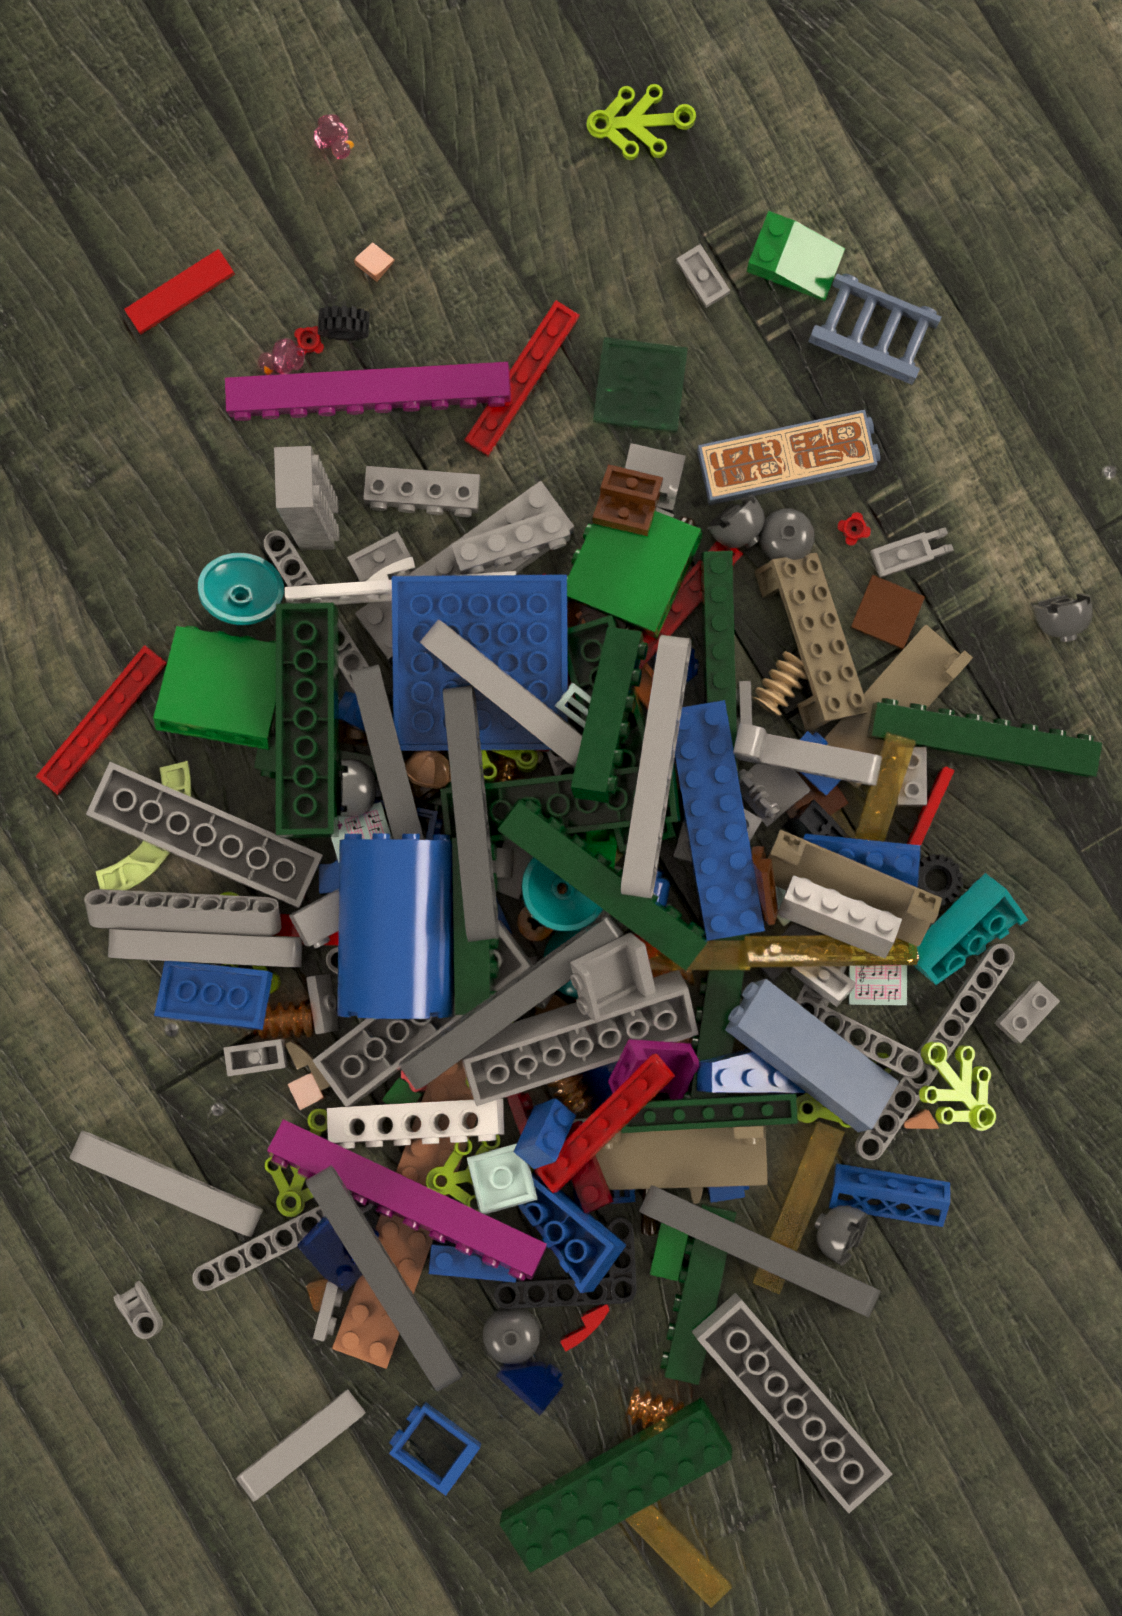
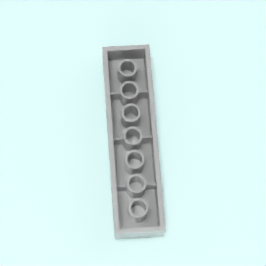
M311 446L274 447L276 509L300 550L335 549L334 541H339V525L336 524L333 513H338V496L333 491V485L330 484L325 468L322 467L319 455H315Z
M539 481L455 542L560 508V506L542 481ZM563 512L571 535L574 533V525ZM450 545L408 576L461 575L452 546ZM550 547L540 550L538 555L528 559H523L522 557L513 559L511 564L501 568H495V566L486 568L484 573L516 571L517 574L549 551ZM392 601L370 602L355 614L391 664L393 662Z
M109 762L86 813L88 817L298 909L301 908L323 858V855L288 839L280 838L272 832L112 762Z
M498 920V949H494V961L499 963V977L494 979L495 990H500L534 965L501 920ZM454 1012V1017L449 1018L432 1016L430 1019L367 1018L312 1061L346 1107L353 1106L401 1070L399 1063L464 1015H455Z
M679 970L654 977L653 981L656 992L647 997L639 990H635L600 1008L601 1019L596 1022L587 1014L583 1015L576 1002L509 1024L461 1059L476 1106L618 1061L628 1039L677 1042L699 1035L689 990Z
M736 1293L692 1331L702 1346L848 1513L854 1510L893 1475Z

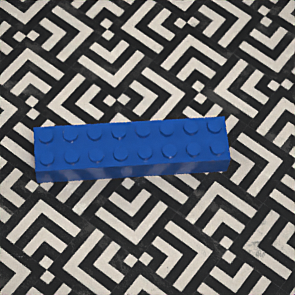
M725 700L682 707L674 757L703 930L705 931L704 936L707 941L765 931Z

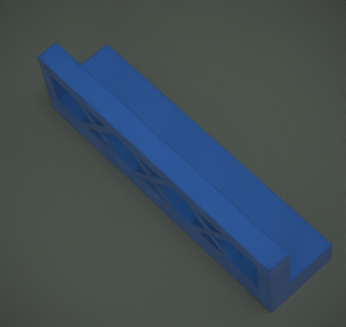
M836 1164L829 1208L849 1205L868 1215L943 1227L950 1205V1182ZM839 1193L849 1194L854 1197L849 1201L837 1199ZM873 1198L881 1200L882 1203L876 1206L870 1205L867 1201ZM903 1203L908 1204L911 1208L900 1210L895 1206ZM929 1208L939 1209L940 1213L939 1216L926 1214L924 1210Z

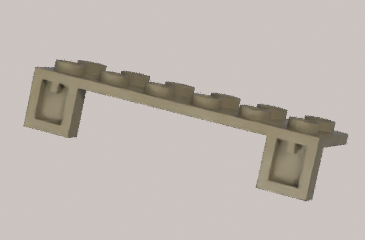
M810 553L798 560H792L787 557L773 559L755 570L754 573L763 598L773 596L780 591L813 696L797 704L805 730H814L833 720L867 713L869 711L818 554Z
M925 625L864 693L869 711L863 715L841 719L824 738L828 742L827 745L881 756L883 759L896 742L867 737L873 703L881 702L882 698L898 700V706L909 707L910 703L926 705L928 708L973 657L965 650L960 654L928 625ZM847 781L855 789L861 785L860 783Z
M783 830L779 831L767 858L772 859L775 886L787 890L794 875L799 878H807L814 884L826 889H834L841 895L851 899L861 900L868 906L878 910L891 912L894 916L902 919L896 938L915 946H920L930 923L934 924L939 913L942 898Z
M766 1126L621 1133L619 1131L596 1154L609 1190L649 1189L651 1185L658 1188H691L768 1184Z

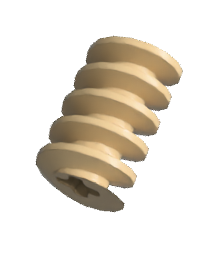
M787 651L782 654L786 662L778 660L775 663L779 671L774 669L769 671V676L772 680L767 678L762 680L765 689L760 687L755 689L758 698L751 696L761 707L777 716L782 715L777 708L778 705L789 706L784 697L795 698L791 688L802 689L798 679L808 680L803 662Z

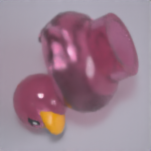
M329 114L318 119V127L313 133L314 143L319 149L332 148L333 155L338 159L347 158L351 153V148L354 147L352 141H347L349 138L348 128L340 122V118L336 115Z
M282 338L275 342L272 353L264 352L259 356L258 365L264 370L266 375H270L273 370L278 374H288L293 370H299L303 366L305 359L304 351L302 348L297 347L292 340Z

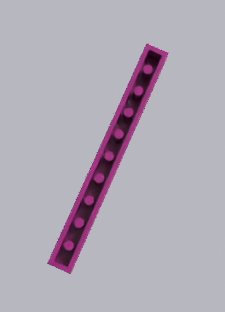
M508 362L227 377L225 378L226 412L230 417H234V420L248 421L251 420V416H262L263 419H278L279 415L290 414L293 418L307 417V413L333 416L337 411H347V414L358 415L363 414L364 410L375 409L376 413L392 412V408H403L404 411L413 412L419 411L420 407L431 406L433 410L448 409V405H460V408H475L480 403H488L490 407L504 406L505 402H511L510 368Z
M284 1119L267 1150L269 1156L272 1157L271 1162L283 1168H287L290 1165L298 1169L297 1174L305 1179H309L332 1165L356 1203L365 1206L368 1202L376 1206V1212L388 1218H392L393 1215L404 1219L402 1224L413 1230L418 1231L419 1227L429 1231L428 1236L438 1242L445 1243V1240L456 1244L455 1249L468 1256H471L472 1252L483 1257L481 1260L483 1263L493 1268H498L501 1265L509 1269L508 1274L518 1280L524 1281L525 1277L532 1280L546 1250V1243Z

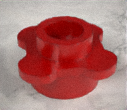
M318 326L296 329L294 335L297 338L298 346L296 351L299 355L304 356L309 352L320 354L324 350V345L321 343V335H318ZM308 338L312 339L311 343H307Z
M858 512L853 513L846 521H839L837 529L843 532L846 538V544L850 546L855 545L857 540L861 538H868L871 534V529L866 526L863 515ZM853 526L857 528L855 532L851 530Z

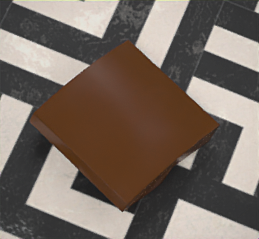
M608 464L600 487V496L592 517L593 523L648 536L659 500L663 477Z
M756 846L752 848V861L762 917L766 923L773 925L779 910L772 859H766L764 846Z

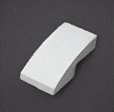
M413 557L402 559L384 567L367 581L389 580L392 576H408L416 570Z

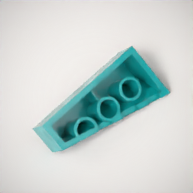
M985 873L931 925L920 946L912 944L904 954L918 971L937 985L964 966L966 958L975 954L977 956L986 950V944L996 937L1001 940L1009 934L1008 929L1016 923L1021 926L1028 921V918L1007 889Z

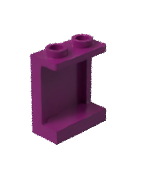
M628 1039L608 1083L614 1093L652 1054H658L675 1075L659 1093H667L671 1100L682 1099L688 1090L694 1074L698 1071V1057L695 1055L690 1043Z

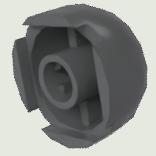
M753 494L740 498L743 502L741 505L734 506L732 503L711 521L712 527L707 529L721 545L728 548H739L745 545L746 548H750L760 540L758 534L764 527L765 515L764 510Z
M782 508L770 513L765 518L762 531L758 534L760 536L759 545L761 552L769 561L784 557L792 560L802 559L810 554L815 542V531L811 521L802 512L791 508Z
M1080 593L1076 594L1077 599L1068 598V595H1061L1038 602L1039 606L1034 605L1038 626L1045 634L1051 637H1060L1061 642L1076 640L1077 634L1085 631L1091 623L1093 617L1091 596Z
M340 759L339 765H344V771H339V803H342V806H344V811L339 810V817L361 816L374 806L375 797H381L379 781L375 779L374 771L368 764L360 760Z
M849 1205L834 1207L826 1215L822 1213L818 1217L814 1228L818 1230L816 1240L823 1255L840 1266L845 1265L852 1256L847 1252L853 1246L858 1247L868 1224V1219L865 1217L868 1214Z
M499 1308L487 1318L483 1329V1343L487 1352L496 1361L506 1365L520 1364L527 1361L536 1352L540 1342V1327L537 1320L524 1308Z

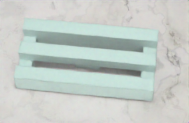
M571 683L569 689L562 695V698L555 704V707L584 728L586 722L564 705L568 701L587 716L588 709L571 696L575 692L589 704L591 696L574 683Z

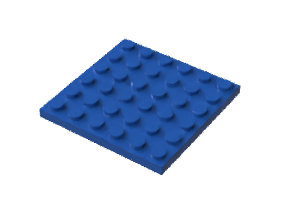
M567 575L392 576L393 716L401 751L448 750L443 689L471 685L420 643L438 619L568 723V716L555 707V704L560 701L562 695L568 690ZM474 687L481 750H552Z

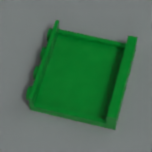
M655 511L648 536L589 523L583 534L584 544L581 550L577 549L571 560L573 568L570 574L567 575V602L570 599L604 614L612 615L616 619L645 630L646 635L657 639L703 538L701 529Z
M176 626L153 717L155 729L269 750L271 742L270 731L276 709V641L264 642L256 640L251 636L236 637L228 635L223 631H202L195 626Z

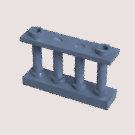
M836 274L832 286L840 290L825 325H821V327L814 326L809 343L913 385L920 370L913 362L928 326L936 329L941 316L936 315L937 312L930 307L921 306L919 308L861 284L856 277L850 274ZM852 294L864 299L865 303L851 336L846 338L837 334L835 328L848 297ZM879 305L891 310V314L878 345L870 348L863 345L861 339L875 306ZM903 315L917 321V325L904 356L897 359L890 356L887 350Z

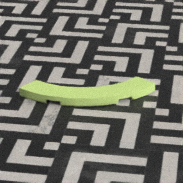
M188 761L160 768L162 785L191 797V774ZM143 841L126 858L112 866L96 871L100 889H132L153 874L168 858L170 852Z

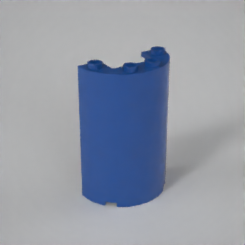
M372 833V839H362V834H345L344 839L340 840L337 1016H358V1018L430 1019L431 1016L438 1018L454 1017L453 861L450 835H433V840H420V834H402V840L390 839V834Z

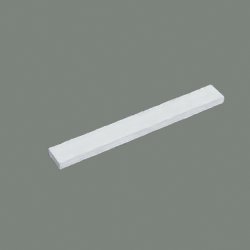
M516 571L465 575H516ZM392 580L285 587V598L287 603L334 602L335 605L392 601Z

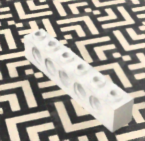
M503 1099L476 1106L474 1100L327 1108L328 1141L345 1149L355 1148V1143L365 1142L366 1147H383V1141H393L394 1146L411 1145V1139H422V1144H439V1138L450 1137V1143L468 1142L467 1136H478L479 1141H495L496 1135L504 1134ZM471 1113H475L478 1117V1124L473 1129H470L466 1123L467 1117ZM445 1114L448 1116L450 1124L446 1130L442 1131L439 1128L438 1121ZM415 1116H418L421 1120V1127L417 1132H413L410 1127V1122ZM386 1118H390L393 1122V1128L388 1134L382 1129L383 1121ZM361 1119L365 1124V1129L361 1135H358L354 1130V1126Z

